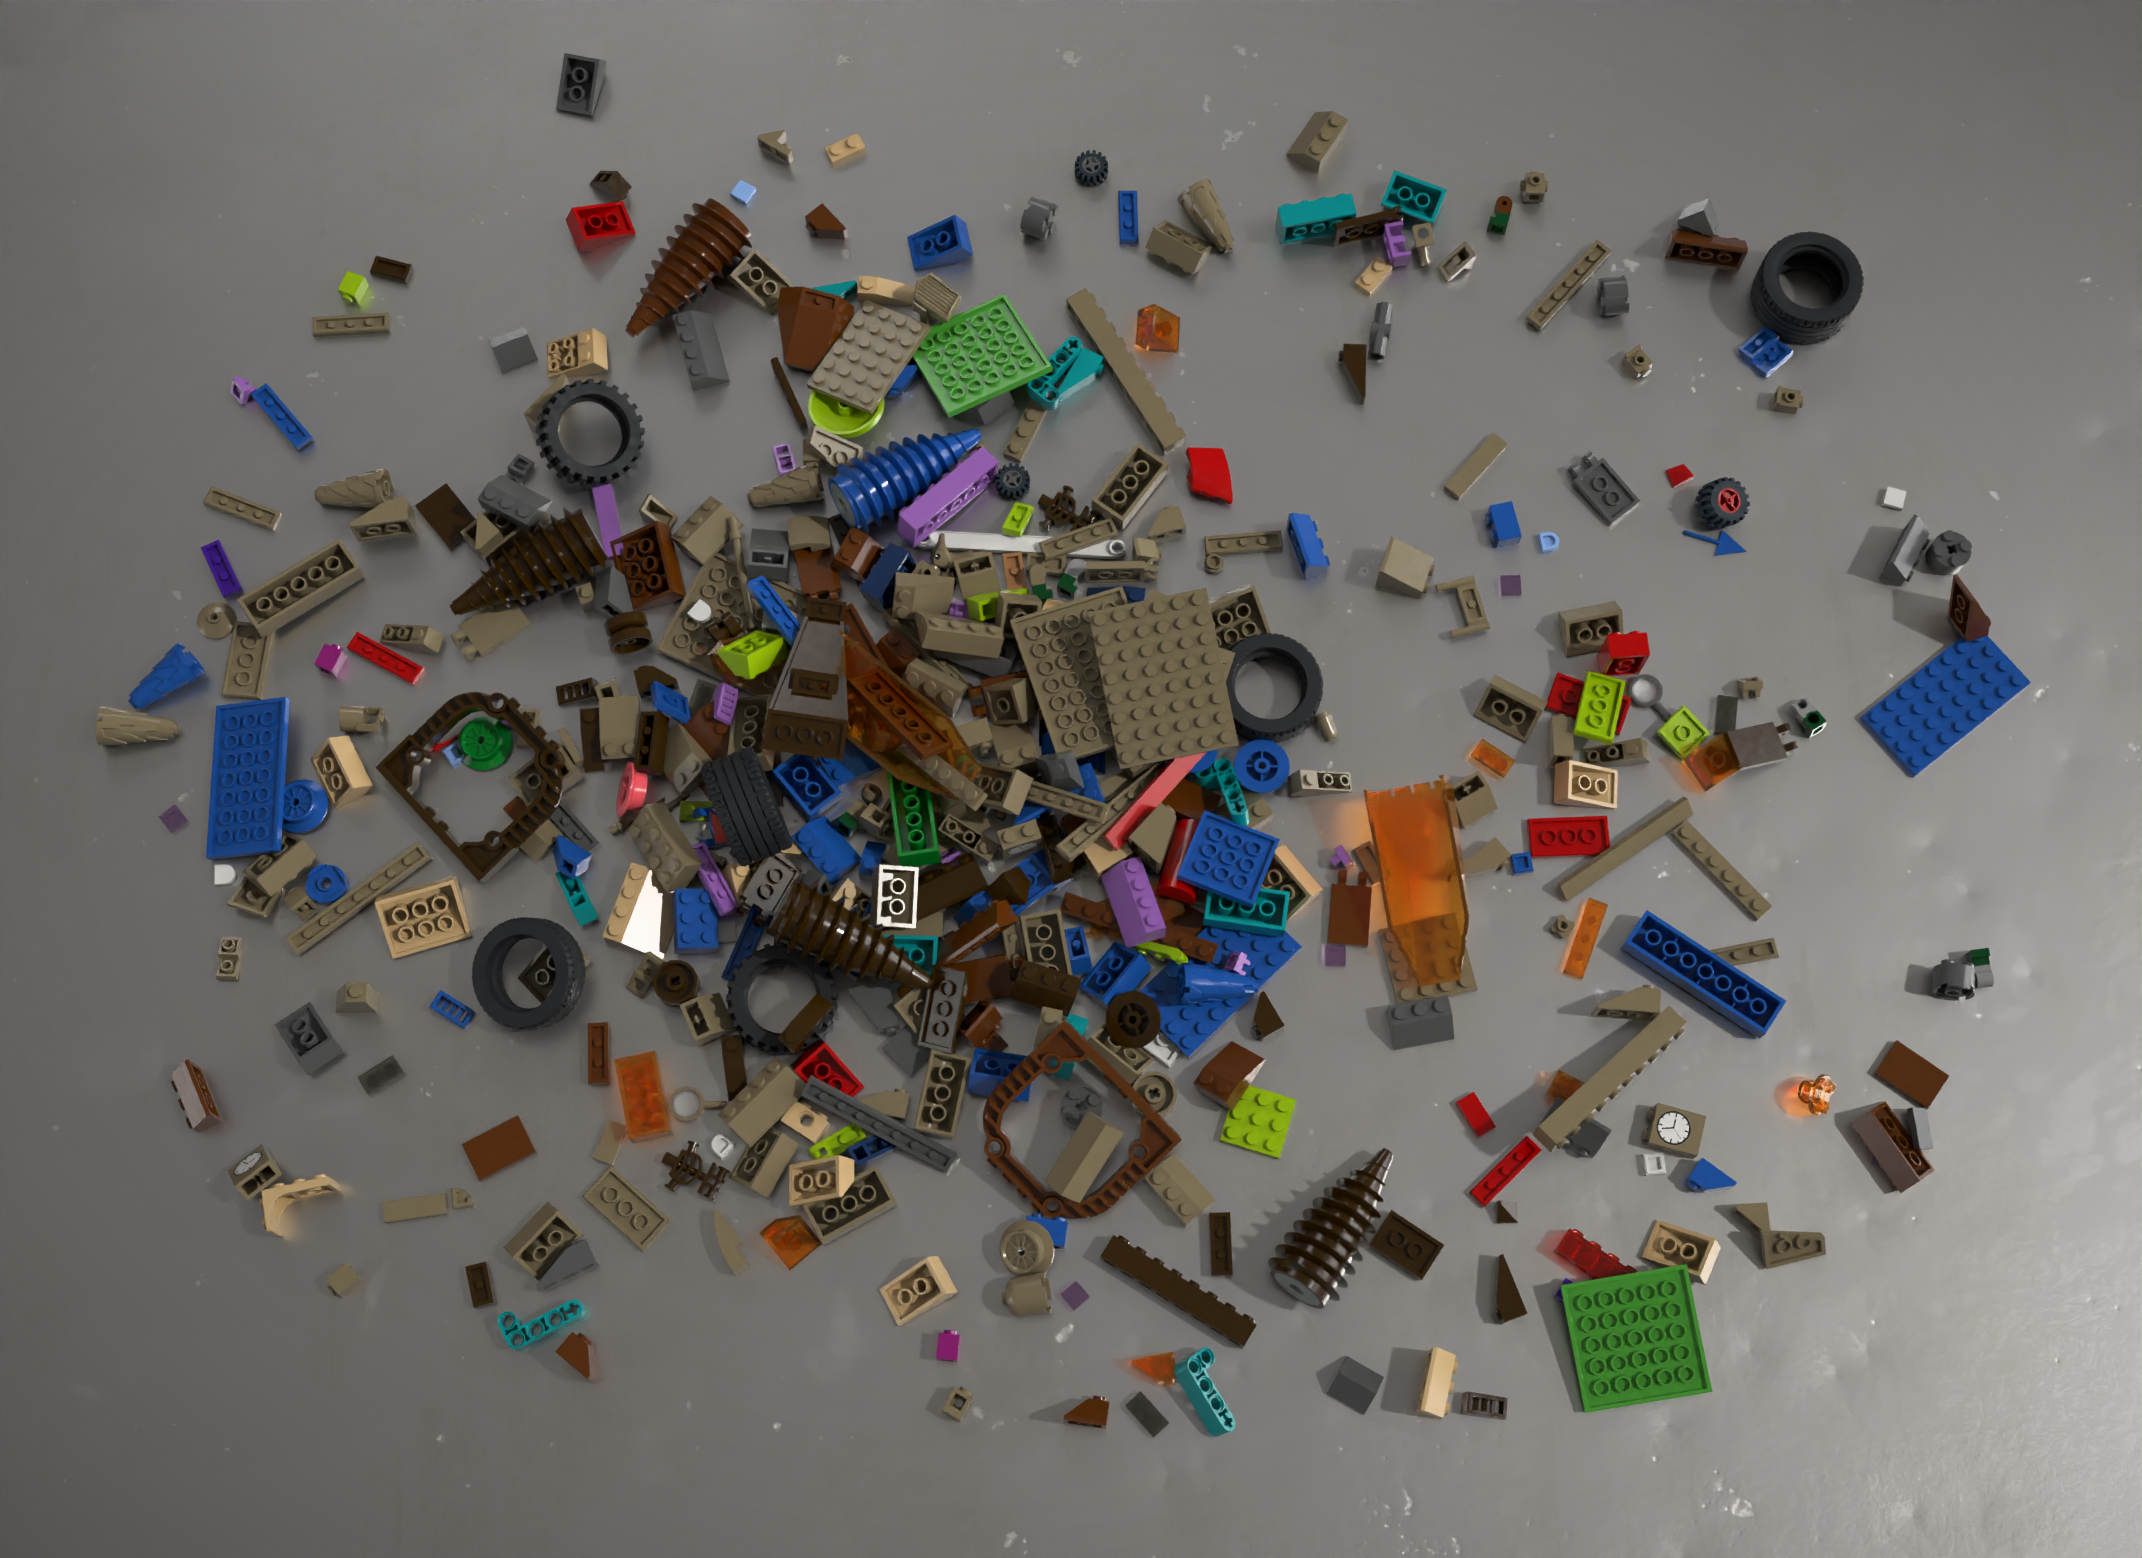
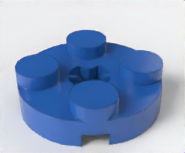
M327 864L314 867L307 876V885L305 884L308 895L321 905L336 902L348 890L347 878L343 871L337 866ZM324 880L331 881L329 888L321 887V885H324L322 883Z

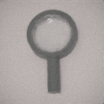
M1642 674L1631 681L1628 687V696L1632 699L1631 702L1640 708L1654 707L1665 721L1672 716L1659 702L1663 694V688L1657 678L1652 675Z

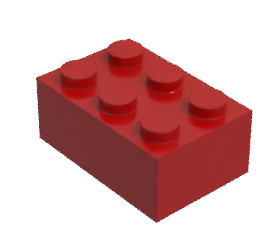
M1632 631L1628 634L1614 632L1607 635L1597 654L1599 673L1610 677L1639 675L1650 656L1647 632Z

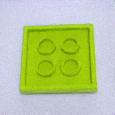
M1249 1085L1233 1111L1229 1109L1220 1141L1279 1159L1296 1099Z

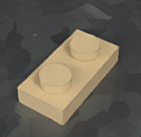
M858 133L824 147L833 166L866 151V147Z
M1377 256L1357 279L1354 286L1370 296L1389 274L1393 266Z

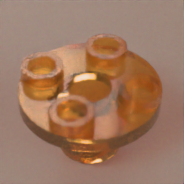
M1821 1074L1815 1081L1803 1080L1798 1086L1797 1096L1800 1101L1808 1104L1811 1114H1826L1829 1111L1830 1096L1834 1093L1836 1084L1831 1081L1829 1076Z

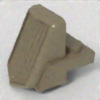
M929 272V274L916 281L914 299L912 301L913 311L919 313L920 322L927 325L934 318L948 323L961 302V296L944 284V281L932 272Z

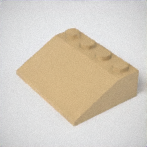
M631 862L602 937L606 943L643 955L651 951L661 959H664L674 933L672 898L674 891L666 892L651 868ZM687 885L685 889H690L691 886Z
M456 875L377 897L374 902L393 959L472 936Z

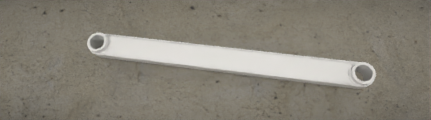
M934 531L927 537L928 541L921 542L917 546L923 550L933 549L938 541L939 534L943 533L945 535L946 548L950 551L973 550V552L991 551L992 553L1006 554L1022 552V554L1027 555L1028 552L1042 553L1039 542L1053 537L1027 535L1017 537L1008 534ZM1107 540L1067 554L1066 557L1120 560L1125 556L1126 546L1121 540ZM1118 547L1122 549V551L1114 552L1113 549Z

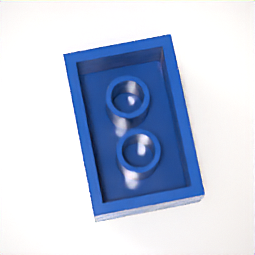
M794 754L772 771L771 779L808 823L840 800V790L811 756Z
M675 889L672 895L674 954H715L719 948L717 909L707 890Z

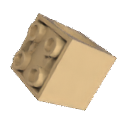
M1102 836L1081 853L1087 862L1086 866L1097 883L1102 881L1101 875L1121 861L1132 859L1133 852L1126 842L1118 851H1114Z

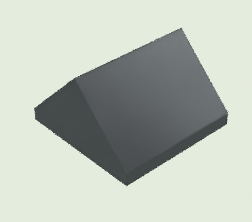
M1708 198L1685 207L1677 223L1713 237L1719 220Z
M525 327L489 340L502 374L538 360Z
M1346 1356L1327 1394L1364 1415L1377 1394L1384 1377Z

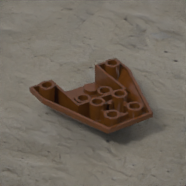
M803 286L781 287L777 312L784 364L815 372L852 320L854 306L840 296Z

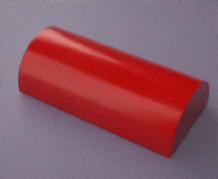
M1182 819L1175 824L1155 893L1194 905L1199 887L1176 878L1200 821Z

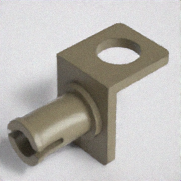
M1431 224L1412 226L1415 245L1411 247V250L1418 251L1421 267L1430 266L1432 262L1429 248L1435 244ZM1421 228L1426 229L1428 232V236L1425 239L1418 237V230Z

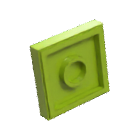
M1684 705L1655 732L1681 761L1685 760L1711 734Z

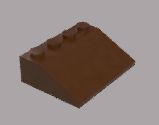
M659 521L650 523L610 542L615 568L625 575L633 611L670 604L686 596L674 542L671 538L670 526ZM623 543V554L617 556L614 545Z
M713 700L693 714L688 723H683L682 726L714 761L719 758L722 760V757L728 754L731 726L714 718ZM703 780L699 784V787L702 789V791L709 799V801H711Z

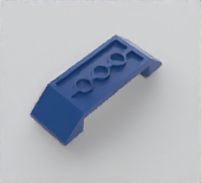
M1044 850L1035 852L1012 868L1020 867L1031 884L1026 905H1010V907L1017 916L1055 888L1058 891L1074 878L1053 885ZM985 889L970 898L953 916V919L958 925L966 920L971 921L974 919L972 916L975 913L988 909L987 905L994 900Z

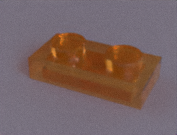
M1484 739L1480 741L1471 754L1472 758L1502 778L1506 776L1516 761Z

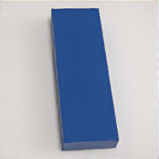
M1118 191L1120 244H1138L1137 191Z

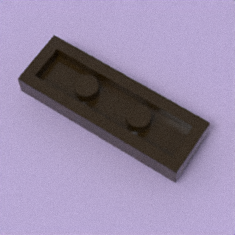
M1230 1212L1209 1213L1211 1277L1233 1276Z

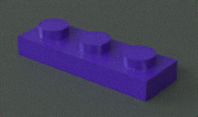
M219 539L201 547L222 596L226 599L243 591Z

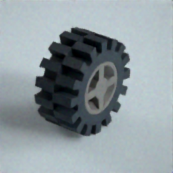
M1087 150L1086 155L1082 152L1081 157H1077V161H1075V177L1079 179L1080 184L1084 182V186L1087 187V184H1090V187H1093L1095 183L1096 186H1099V182L1103 183L1104 178H1107L1108 161H1106L1105 156L1102 157L1101 152L1096 154V150H1093V153Z
M1009 463V467L1005 464L1003 469L1000 468L998 474L996 473V490L999 491L1000 496H1004L1005 500L1007 498H1010V501H1013V498L1020 500V496L1024 498L1025 493L1028 494L1030 488V475L1028 471H1025L1023 466L1020 468L1017 463L1015 466Z

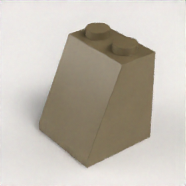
M1390 537L1376 585L1420 599L1422 593L1426 594L1429 582H1426L1427 576H1432L1435 565H1432L1433 557L1394 537Z
M1162 803L1129 836L1128 841L1131 851L1137 857L1140 856L1141 860L1157 874L1161 872L1176 823V812L1174 809Z

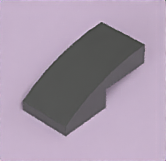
M517 454L508 465V471L504 476L523 485L535 462Z

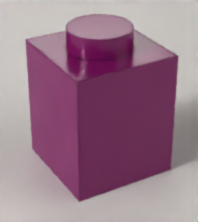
M324 644L314 665L319 671L337 678L347 656L340 646Z
M944 1330V1333H939L936 1353L937 1361L958 1363L961 1337L956 1335V1331Z

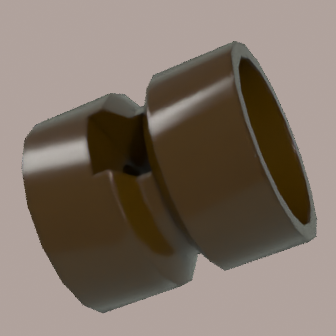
M729 611L720 616L718 622L713 621L705 627L719 648L729 642L730 637L735 638L743 632Z

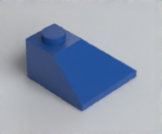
M1025 800L1019 816H1016L1014 826L1034 819L1037 821L1045 818L1050 814L1051 808Z

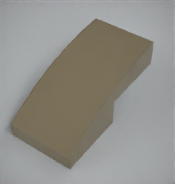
M651 951L647 952L639 968L633 972L626 988L639 997L644 998L653 985V977L656 970L665 961Z

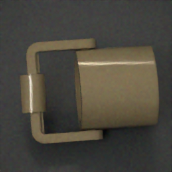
M341 706L339 711L340 730L354 732L378 731L385 718L383 708ZM369 715H377L375 724H368Z

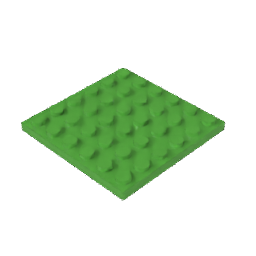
M1005 294L951 317L948 323L940 322L931 326L930 332L912 356L949 418L1053 371L1052 365Z
M1687 1264L1560 1285L1585 1413L1712 1392Z

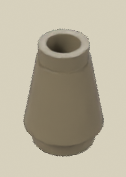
M1325 711L1314 717V724L1327 741L1338 737L1332 714Z

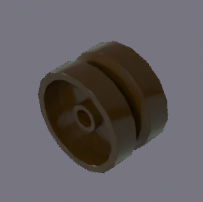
M638 611L625 612L615 615L605 622L604 627L607 636L610 637L608 642L612 653L620 655L631 654L646 649L652 644L653 640L650 630L647 629L649 625L645 613Z
M670 960L663 963L656 970L653 977V987L656 995L665 1006L672 1009H681L680 1004L698 997L701 992V982L694 968L681 960Z

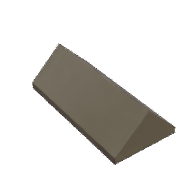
M1088 1110L1044 1181L1061 1196L1080 1203L1124 1132Z

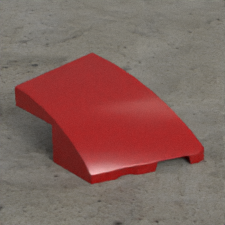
M1187 447L1185 453L1190 463V469L1186 479L1191 491L1204 494L1210 498L1217 496L1225 499L1227 504H1232V483L1223 448Z

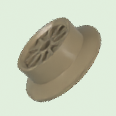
M1021 1220L1011 1224L1002 1234L999 1246L1000 1256L1005 1267L1012 1274L1019 1277L1046 1272L1049 1269L1054 1258V1244L1049 1232L1042 1225L1031 1220Z

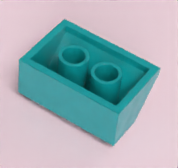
M1394 170L1381 205L1393 209L1395 206H1401V213L1434 224L1446 198L1447 189Z

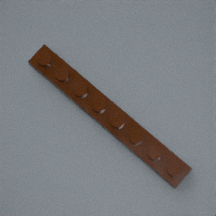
M1065 892L1060 906L1061 912L1120 932L1112 907ZM1167 926L1165 937L1150 941L1178 948L1183 954L1210 964L1213 963L1219 946L1216 943Z

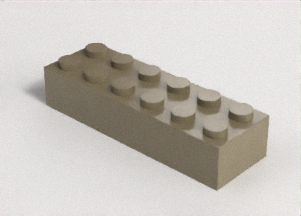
M338 539L238 598L237 601L261 638H264L361 580L364 576L342 541Z

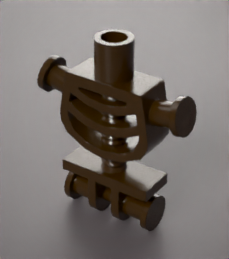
M1067 485L1063 486V493L1057 492L1053 499L1042 494L1038 501L1039 505L1046 508L1044 512L1045 520L1039 522V525L1045 531L1049 530L1048 527L1051 524L1057 528H1062L1071 521L1075 522L1070 531L1093 524L1097 518L1101 517L1095 510H1091V515L1087 517L1089 513L1088 506H1085L1079 516L1076 515V501L1070 496L1074 489ZM1062 501L1065 502L1064 508L1062 507ZM1069 504L1073 507L1072 511H1068Z
M693 1141L687 1142L689 1144L687 1151L681 1150L678 1157L669 1152L665 1153L661 1163L672 1168L669 1172V1176L672 1179L668 1184L665 1183L664 1186L674 1193V1189L678 1184L683 1187H690L699 1179L703 1182L697 1193L702 1196L706 1187H709L707 1194L703 1196L711 1201H715V1194L721 1190L718 1188L719 1183H725L723 1179L727 1173H730L729 1170L722 1166L718 1167L713 1162L707 1174L702 1172L703 1160L700 1155L695 1153L696 1148L700 1144ZM689 1156L691 1157L690 1165H688ZM695 1158L699 1161L698 1169L695 1168ZM718 1167V1168H719V1171H718L717 1175H714V1172H715L716 1168ZM690 1175L694 1176L689 1181H685L690 1177ZM711 1178L716 1180L714 1184L709 1183Z

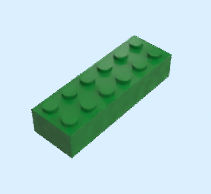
M901 752L885 754L900 866L915 867L940 863L929 774Z

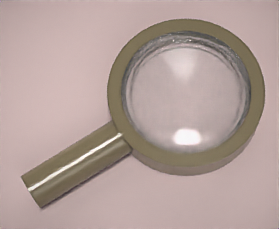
M690 1086L677 1089L671 1095L669 1101L671 1113L682 1122L695 1121L702 1115L704 1109H724L728 1105V1101H706L699 1090Z

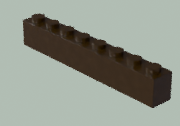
M1121 1235L1118 1237L1112 1236L1100 1256L1101 1260L1243 1349L1257 1326L1253 1323L1255 1320L1245 1313L1243 1316L1236 1312V1307L1228 1302L1225 1304L1218 1301L1219 1297L1210 1291L1205 1293L1195 1281H1186L1182 1278L1183 1274L1172 1268L1170 1271L1164 1267L1165 1263L1156 1257L1151 1259L1141 1247L1137 1246L1134 1248L1129 1245L1130 1241Z

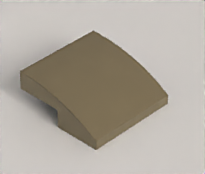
M820 516L787 518L789 547L791 551L810 547L812 552L831 548L828 518Z

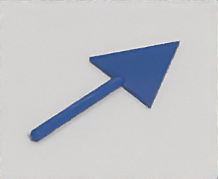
M1686 530L1683 531L1686 535L1718 544L1715 556L1746 552L1744 548L1723 530L1719 540Z

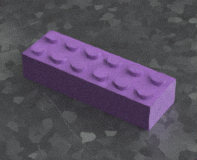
M983 446L978 451L974 450L971 452L968 459L964 462H959L951 473L947 472L944 474L940 482L936 485L932 484L924 495L917 496L913 504L909 507H904L899 512L897 534L912 548L916 547L995 481L999 461Z

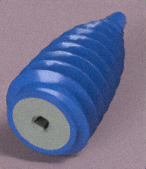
M972 428L955 434L948 433L947 436L933 433L931 439L923 434H919L916 442L909 437H904L902 446L895 441H891L888 450L878 446L875 449V456L870 452H864L862 461L853 457L850 459L849 467L841 463L838 464L837 475L828 479V487L838 511L850 528L853 526L858 530L861 529L866 534L869 533L868 524L873 522L879 528L882 526L881 517L884 515L893 521V510L897 508L901 511L905 507V502L909 500L913 504L919 492L924 495L931 483L936 485L939 482L938 478L942 474L949 473L948 469L954 463L958 464V460L980 442V439H982L981 433L977 428Z

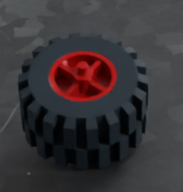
M1727 477L1719 478L1703 485L1695 499L1698 504H1695V509L1699 511L1697 512L1698 517L1701 516V521L1703 523L1707 522L1708 527L1714 526V529H1723L1739 523L1749 511L1747 507L1750 506V502L1747 501L1749 495L1745 493L1746 488L1741 487V483L1739 481L1735 482L1734 478L1728 479Z

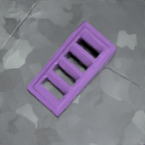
M790 442L772 446L779 476L797 468ZM789 451V453L778 455V453Z
M721 683L714 690V718L729 726L733 724L738 698L737 689L726 683Z

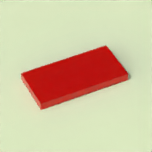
M1557 672L1544 709L1557 714H1565L1566 717H1572L1573 720H1576L1584 681ZM1626 696L1622 697L1615 729V735L1618 736L1621 733L1632 701L1631 698Z
M1607 816L1527 819L1531 859L1598 856L1610 847Z

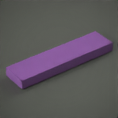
M607 484L592 487L603 547L609 559H613L610 542L622 537L612 485ZM623 543L615 544L616 555L623 554Z
M705 843L691 845L703 863L697 874L720 916L736 912L739 905Z

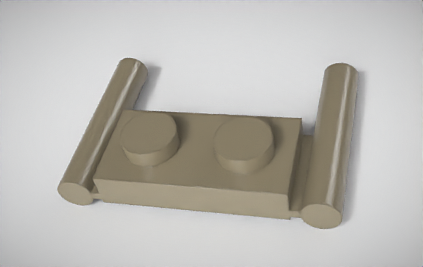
M1473 575L1435 585L1437 592L1452 588L1457 589L1456 592L1467 627L1451 630V638L1490 629Z

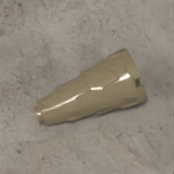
M1205 179L1188 187L1190 189L1188 193L1184 190L1178 196L1177 201L1219 251H1224V253L1231 251L1234 248L1233 244L1235 241L1211 182Z
M806 463L804 466L796 468L787 474L753 487V489H750V493L747 494L749 504H753L758 508L775 504L824 499L825 494H820V491L824 490L818 467L812 468L816 463Z
M385 468L345 478V480L335 481L332 484L319 486L315 490V499L320 504L347 507H377L386 500H393L394 496H389L390 491H394V487L388 470H385Z
M100 706L97 712V716H102V718H99V721H96V740L99 743L98 746L169 740L174 738V735H178V723H175L174 720L168 717L150 716L147 713L130 712L126 709L109 708L108 706Z

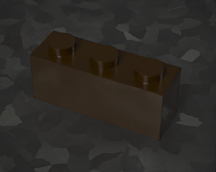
M646 711L640 714L634 769L638 772L646 773L647 776L663 774L670 718L659 711Z

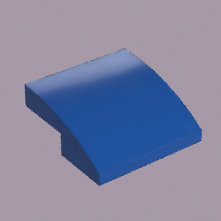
M1766 326L1738 348L1739 353L1766 378L1793 356V350L1780 342L1779 335Z

